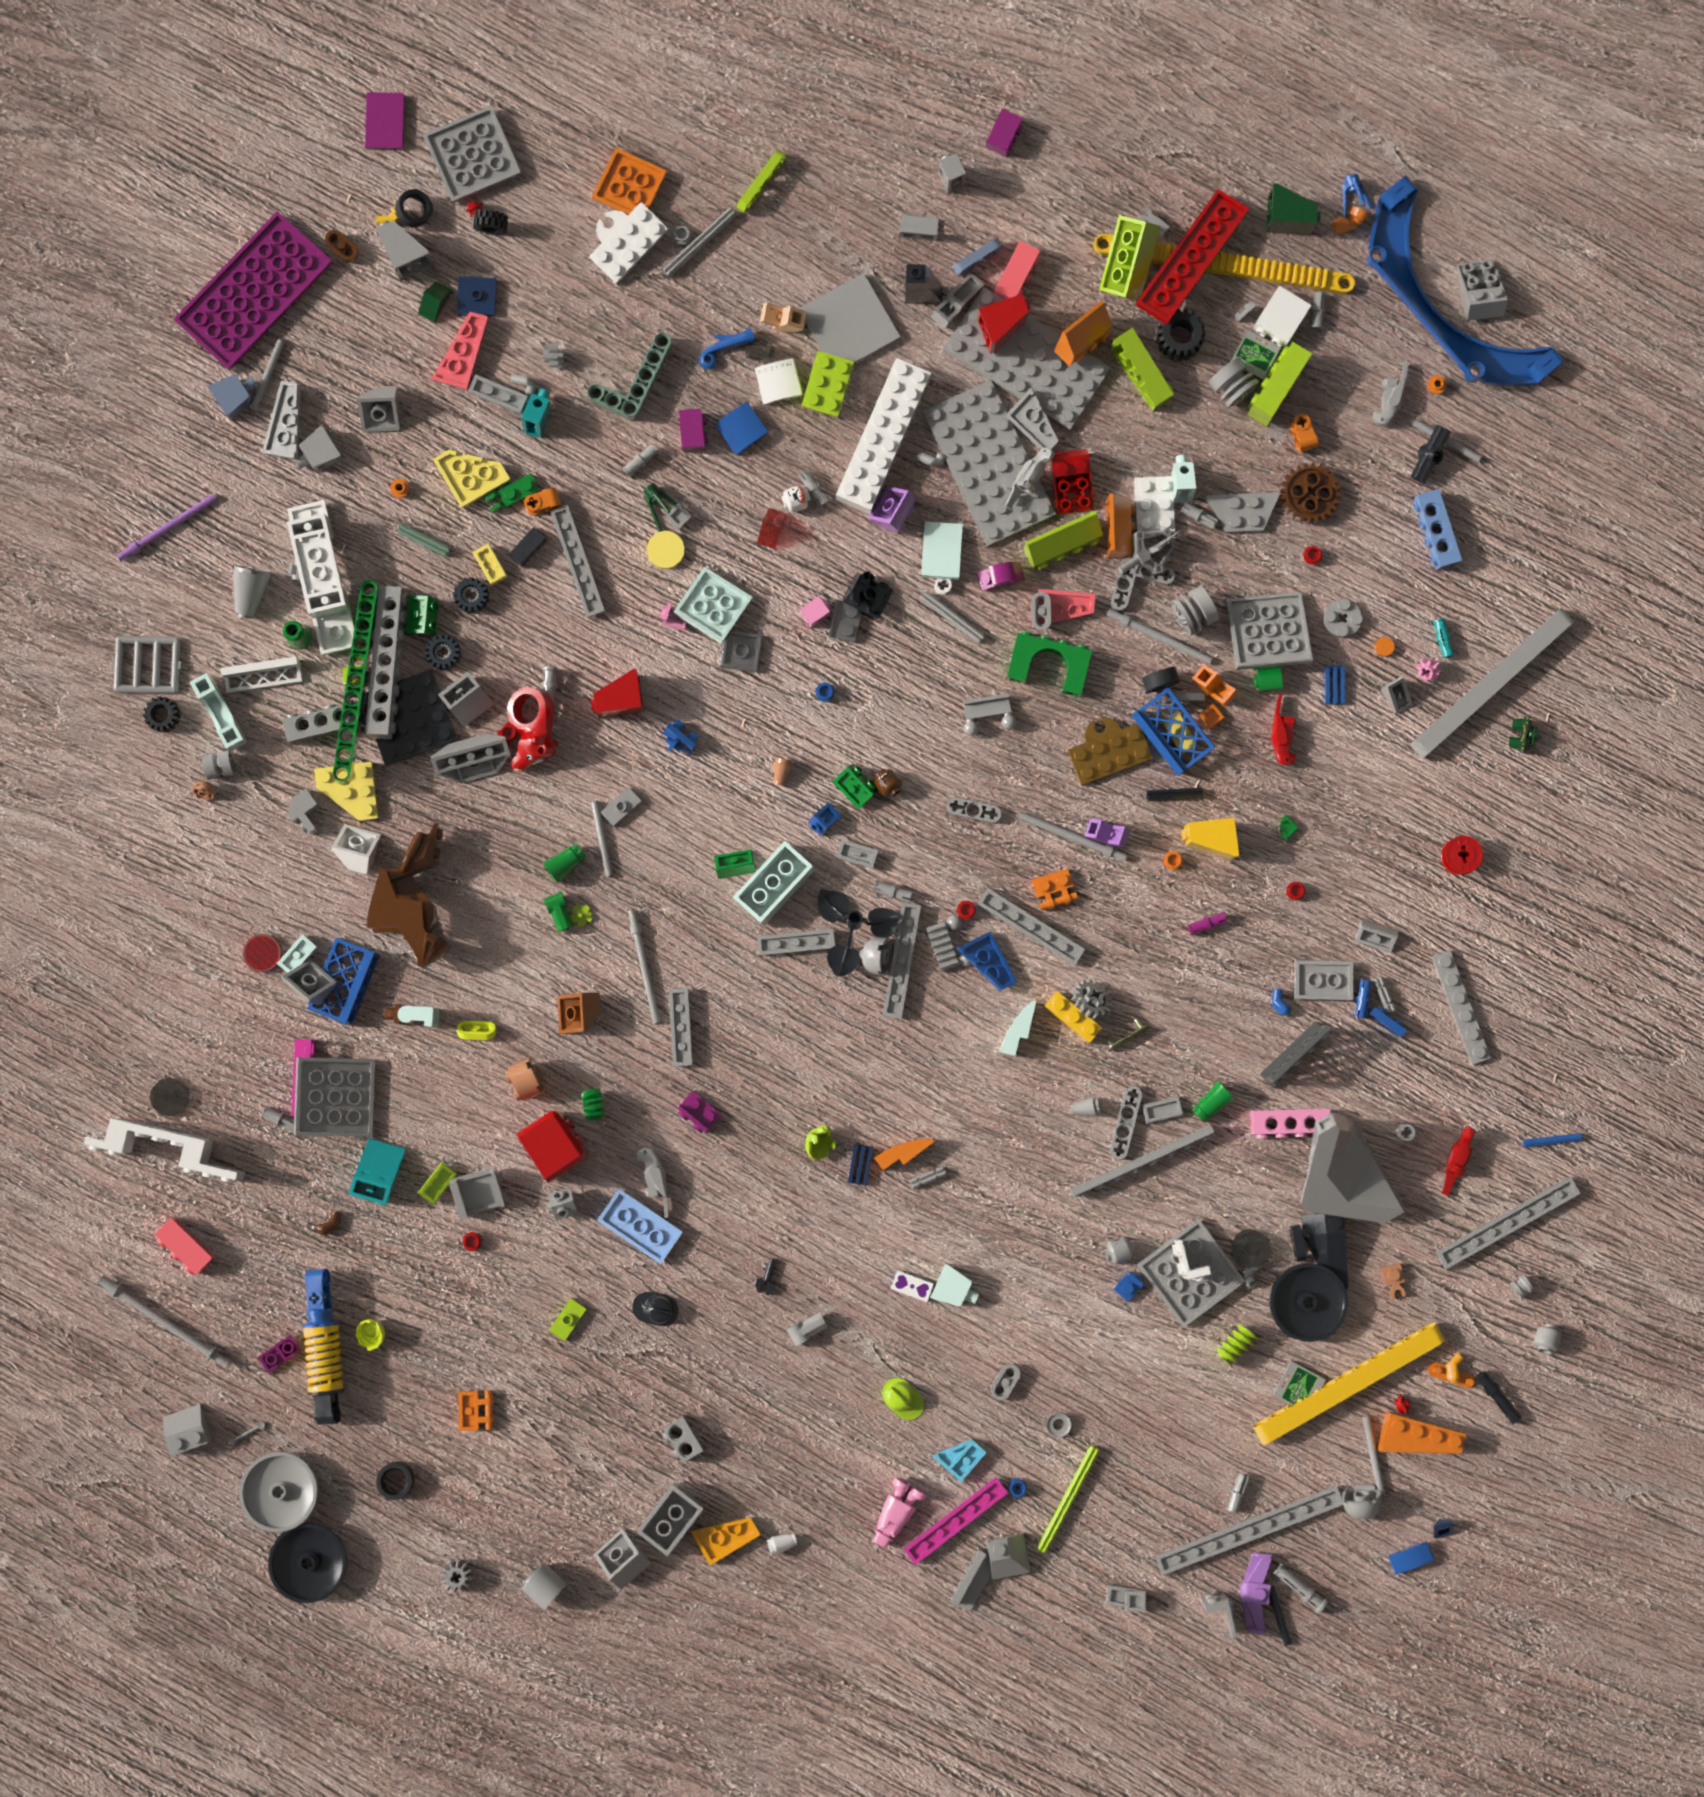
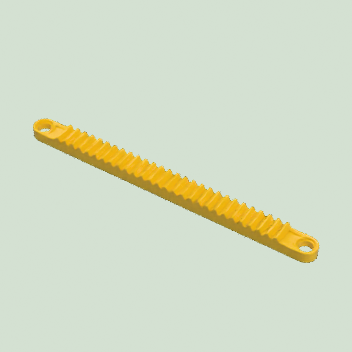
M1098 235L1094 242L1095 251L1100 255L1108 256L1114 235ZM1106 240L1109 246L1106 249H1101L1098 242ZM1157 242L1151 263L1163 265L1177 245ZM1220 252L1206 270L1208 273L1342 295L1350 293L1355 285L1354 278L1347 273L1329 271L1328 269L1322 270L1321 268L1307 267L1306 265L1286 264L1275 260L1269 261V259H1255L1254 257L1240 256L1239 254H1225L1224 252ZM1341 280H1347L1350 283L1349 288H1342L1340 286Z

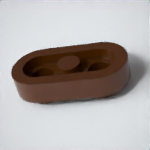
M331 230L326 234L325 243L337 256L347 263L357 260L359 256L358 248L347 237L337 230ZM338 239L339 241L337 244H333V240ZM352 251L353 254L351 256H347V252Z

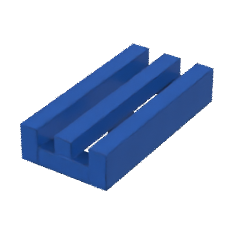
M1326 665L1324 667L1325 704H1345V666ZM1330 671H1333V700H1330ZM1337 671H1340V700H1337Z

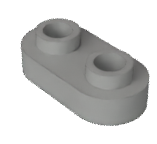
M1044 592L1034 594L1031 599L1032 625L1037 630H1045L1051 624V600L1049 595ZM1039 598L1044 599L1043 605H1038L1037 600ZM1039 617L1044 618V624L1040 625L1038 623Z
M1009 1363L1004 1365L991 1385L990 1391L996 1400L1001 1401L1008 1398L1019 1380L1020 1370L1015 1364ZM1013 1370V1376H1007V1371ZM999 1386L1004 1388L1002 1393H997L996 1391Z

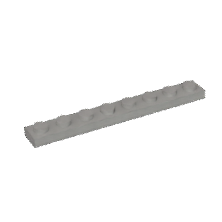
M1208 1125L1074 1186L1069 1191L1073 1197L1077 1195L1078 1198L1089 1194L1087 1191L1089 1189L1095 1188V1190L1103 1188L1106 1186L1105 1182L1111 1179L1115 1182L1124 1178L1122 1175L1124 1173L1130 1172V1174L1140 1171V1166L1146 1163L1150 1166L1159 1162L1157 1159L1159 1157L1165 1156V1158L1175 1155V1150L1181 1147L1185 1150L1194 1146L1192 1143L1194 1141L1200 1140V1142L1210 1139V1134L1214 1133L1211 1125Z
M1567 1177L1436 1251V1254L1444 1268L1448 1269L1581 1193L1573 1179Z

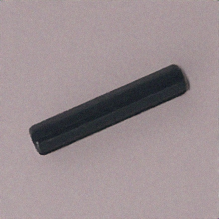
M1202 788L1148 790L1146 792L1147 801L1197 799L1203 797Z

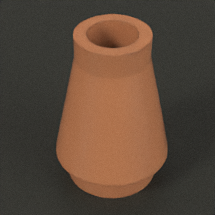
M776 758V762H774L773 784L785 786L793 766L791 765L792 760Z

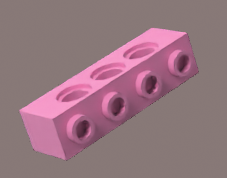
M1330 1109L1250 1111L1251 1134H1256V1138H1268V1134H1276V1138L1287 1137V1133H1295V1137H1307V1133H1314L1315 1122L1330 1114ZM1309 1117L1314 1120L1312 1128H1308L1305 1124ZM1271 1118L1276 1122V1126L1272 1130L1267 1127V1121ZM1289 1118L1295 1121V1126L1292 1129L1286 1126V1121Z

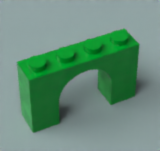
M1026 631L1017 633L1006 680L1025 684L1029 665L1033 657L1042 652H1053L1059 655L1066 665V676L1062 693L1080 698L1092 650H1088V647L1084 645L1071 646L1069 642L1059 640V642L1051 641V638L1047 636L1034 637L1032 633Z

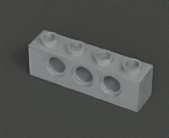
M349 700V703H350V704H356V703H357V702H354V700ZM328 705L324 707L325 710L317 711V709L308 710L306 714L300 716L298 714L288 715L287 719L282 720L287 742L295 744L339 733L340 721H338V715L342 713L343 705L337 707L335 705ZM363 715L361 717L360 728L365 727ZM349 716L346 722L352 723L356 717ZM322 717H327V724L324 726H320V719ZM308 721L309 727L306 730H301V724Z

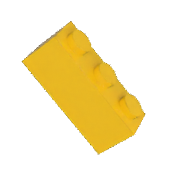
M1058 991L1044 1005L1045 1009L1087 1043H1090L1102 1029L1090 1017H1086L1085 1013H1079L1080 1009L1074 1007V1004Z

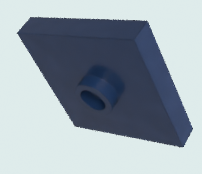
M459 276L457 315L468 316L469 312L495 317L497 278Z

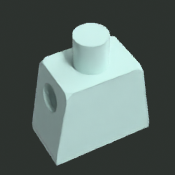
M1178 455L1172 469L1174 503H1186V501L1192 503L1196 491L1194 464L1187 461L1186 455Z
M945 1263L930 1298L961 1307L964 1300L975 1304L979 1293L969 1289L972 1284L971 1280Z

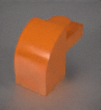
M1205 664L1192 678L1196 686L1212 701L1216 700L1225 707L1238 694L1235 688L1222 681L1219 674Z

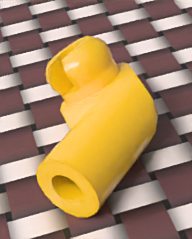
M395 206L392 207L391 213L388 216L377 215V225L385 221H394L396 223L399 221L395 213Z

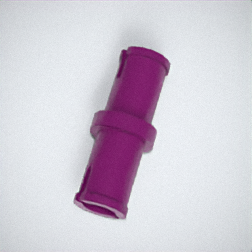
M1224 912L1208 918L1205 916L1200 921L1187 924V927L1189 928L1190 935L1193 936L1206 930L1209 932L1212 930L1211 928L1227 924L1228 922Z

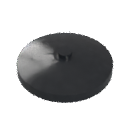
M1301 1263L1287 1268L1276 1278L1269 1295V1308L1274 1322L1286 1335L1299 1341L1315 1342L1331 1336L1342 1325L1347 1314L1348 1297L1343 1283L1331 1270L1318 1264Z
M302 1523L291 1530L284 1531L273 1543L268 1557V1571L273 1585L283 1596L298 1603H314L329 1597L343 1582L348 1566L347 1552L340 1537L330 1528L318 1523Z

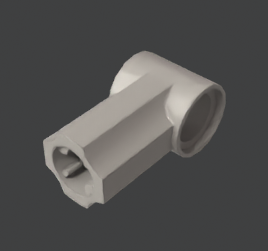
M819 1312L803 1322L800 1321L790 1326L786 1330L794 1345L798 1346L828 1326Z

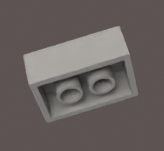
M673 1482L638 1528L637 1533L668 1556L702 1512L704 1505Z

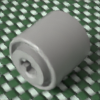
M542 1563L540 1567L537 1565L525 1579L521 1590L543 1610H546L567 1585V1582L549 1566Z

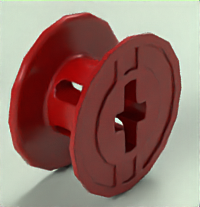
M1462 835L1445 843L1441 852V860L1444 867L1449 872L1457 875L1473 872L1479 867L1483 859L1481 845L1471 836ZM1462 852V854H1465V857L1462 858L1458 853Z

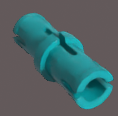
M1442 618L1433 621L1436 629V641L1440 645L1442 658H1449L1454 656L1450 641L1452 638L1451 634H1448L1446 620Z

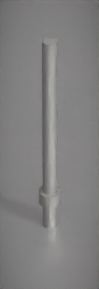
M1109 609L1107 612V616L1119 621V624L1125 627L1130 626L1206 664H1210L1212 657L1131 619V616L1125 613L1122 615L1112 609Z
M1020 812L1018 817L1020 820L1102 852V855L1110 858L1111 856L1124 862L1126 860L1127 854L1113 849L1114 847L1110 845H1102Z
M636 910L628 911L631 923L630 932L634 936L653 1024L660 1022V1017L641 937L642 928L641 924L638 923Z

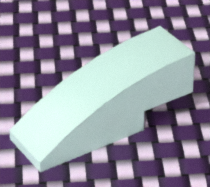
M1032 1000L1014 1019L1005 1035L999 1053L1016 1056L1019 1039H1028L1036 1001Z

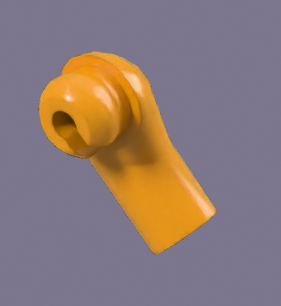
M1458 1353L1445 1366L1447 1379L1451 1383H1458L1460 1380L1458 1366L1463 1362L1464 1358Z

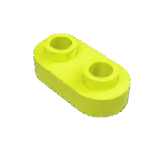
M463 1021L457 1026V1034L459 1038L464 1040H490L496 1035V1027L494 1023L489 1021Z

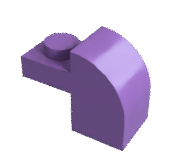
M1090 818L1084 837L1115 848L1125 847L1131 829Z

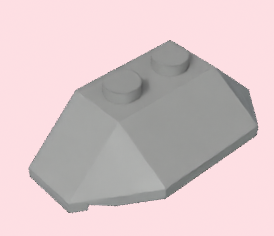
M484 734L448 744L431 756V761L437 776L445 777L457 783H464L497 774L511 753L504 736Z

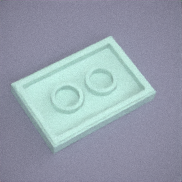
M925 521L921 577L959 580L963 524Z

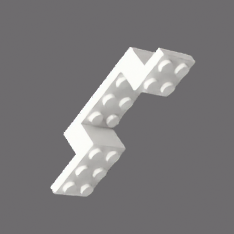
M321 500L288 508L287 511L290 519L287 522L307 611L313 618L321 655L324 656L349 650L352 646L355 625L347 592L342 587L331 538H334L326 501Z
M110 1118L105 1138L96 1136L85 1137L84 1144L89 1145L90 1150L100 1152L108 1150V1154L125 1156V1153H132L136 1136L143 1138L152 1136L151 1140L168 1142L170 1140L172 1145L183 1146L178 1167L184 1168V1172L192 1174L203 1172L202 1176L208 1178H218L220 1176L222 1181L230 1183L242 1180L245 1176L244 1171L208 1163L214 1140L122 1118Z

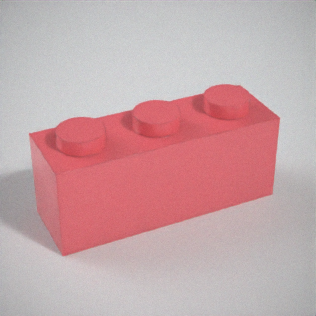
M1019 241L994 290V294L1003 300L1023 294L1024 290L1022 288L1024 284H1029L1033 275L1031 271L1033 267L1037 268L1041 260L1039 257L1040 250Z
M171 1217L154 1234L158 1238L156 1241L162 1247H167L175 1260H181L185 1264L184 1268L192 1275L201 1274L216 1258L176 1217Z

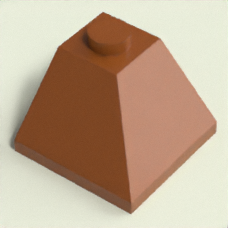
M600 992L557 996L559 1034L585 1032L589 1029L601 1012Z

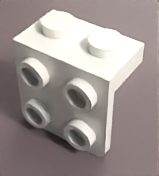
M1174 1240L1175 1245H1172L1174 1256H1177L1180 1264H1177L1179 1275L1183 1276L1184 1279H1193L1195 1281L1207 1279L1206 1275L1211 1274L1209 1266L1202 1265L1189 1269L1182 1240Z

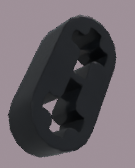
M1300 1224L1289 1226L1295 1261H1306Z

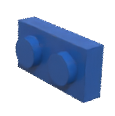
M1375 1007L1370 1010L1368 1015L1396 1036L1403 1037L1407 1030L1403 1028L1404 1024L1397 1019L1392 1020L1387 1016L1389 1013L1381 1007L1378 1009Z

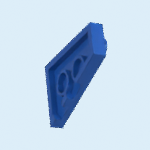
M991 931L957 948L999 992L1018 982Z

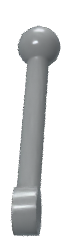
M263 1421L259 1422L257 1426L235 1438H230L228 1444L233 1446L236 1441L254 1431L264 1429L266 1424Z

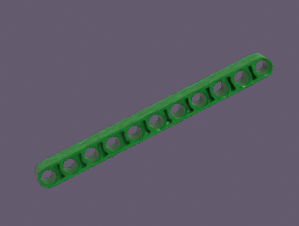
M372 580L364 581L360 587L335 753L333 776L336 782L342 786L350 784L353 778L371 657L378 599V586ZM368 588L375 589L372 594L365 593ZM366 606L372 607L369 612H363V608ZM363 624H368L369 628L367 630H360ZM361 642L367 644L366 647L363 649L357 648L358 644ZM357 661L364 662L361 667L354 666ZM360 679L361 683L359 685H352L353 680ZM353 697L359 699L356 704H350L349 700ZM349 716L356 717L354 722H346ZM345 735H353L352 740L347 742L344 741L343 739ZM349 753L350 757L347 760H342L341 755ZM342 771L348 773L344 779L338 778V774Z

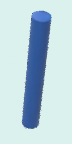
M1581 1133L1525 1139L1522 1140L1523 1147L1581 1141L1582 1136Z

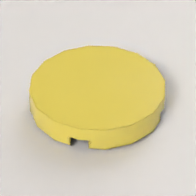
M671 531L656 533L647 544L649 560L660 569L674 568L684 557L685 548L683 541L677 534Z

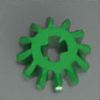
M594 1088L583 1091L582 1100L585 1119L587 1121L603 1119L605 1115L601 1091Z

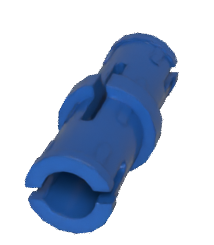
M1360 979L1359 993L1355 999L1357 1000L1354 1017L1367 1019L1373 981Z

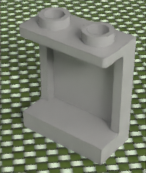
M496 1167L450 1179L449 1185L460 1220L468 1218L470 1214L499 1206L501 1208L506 1206L508 1195L506 1189L502 1190V1175L500 1171L497 1172Z

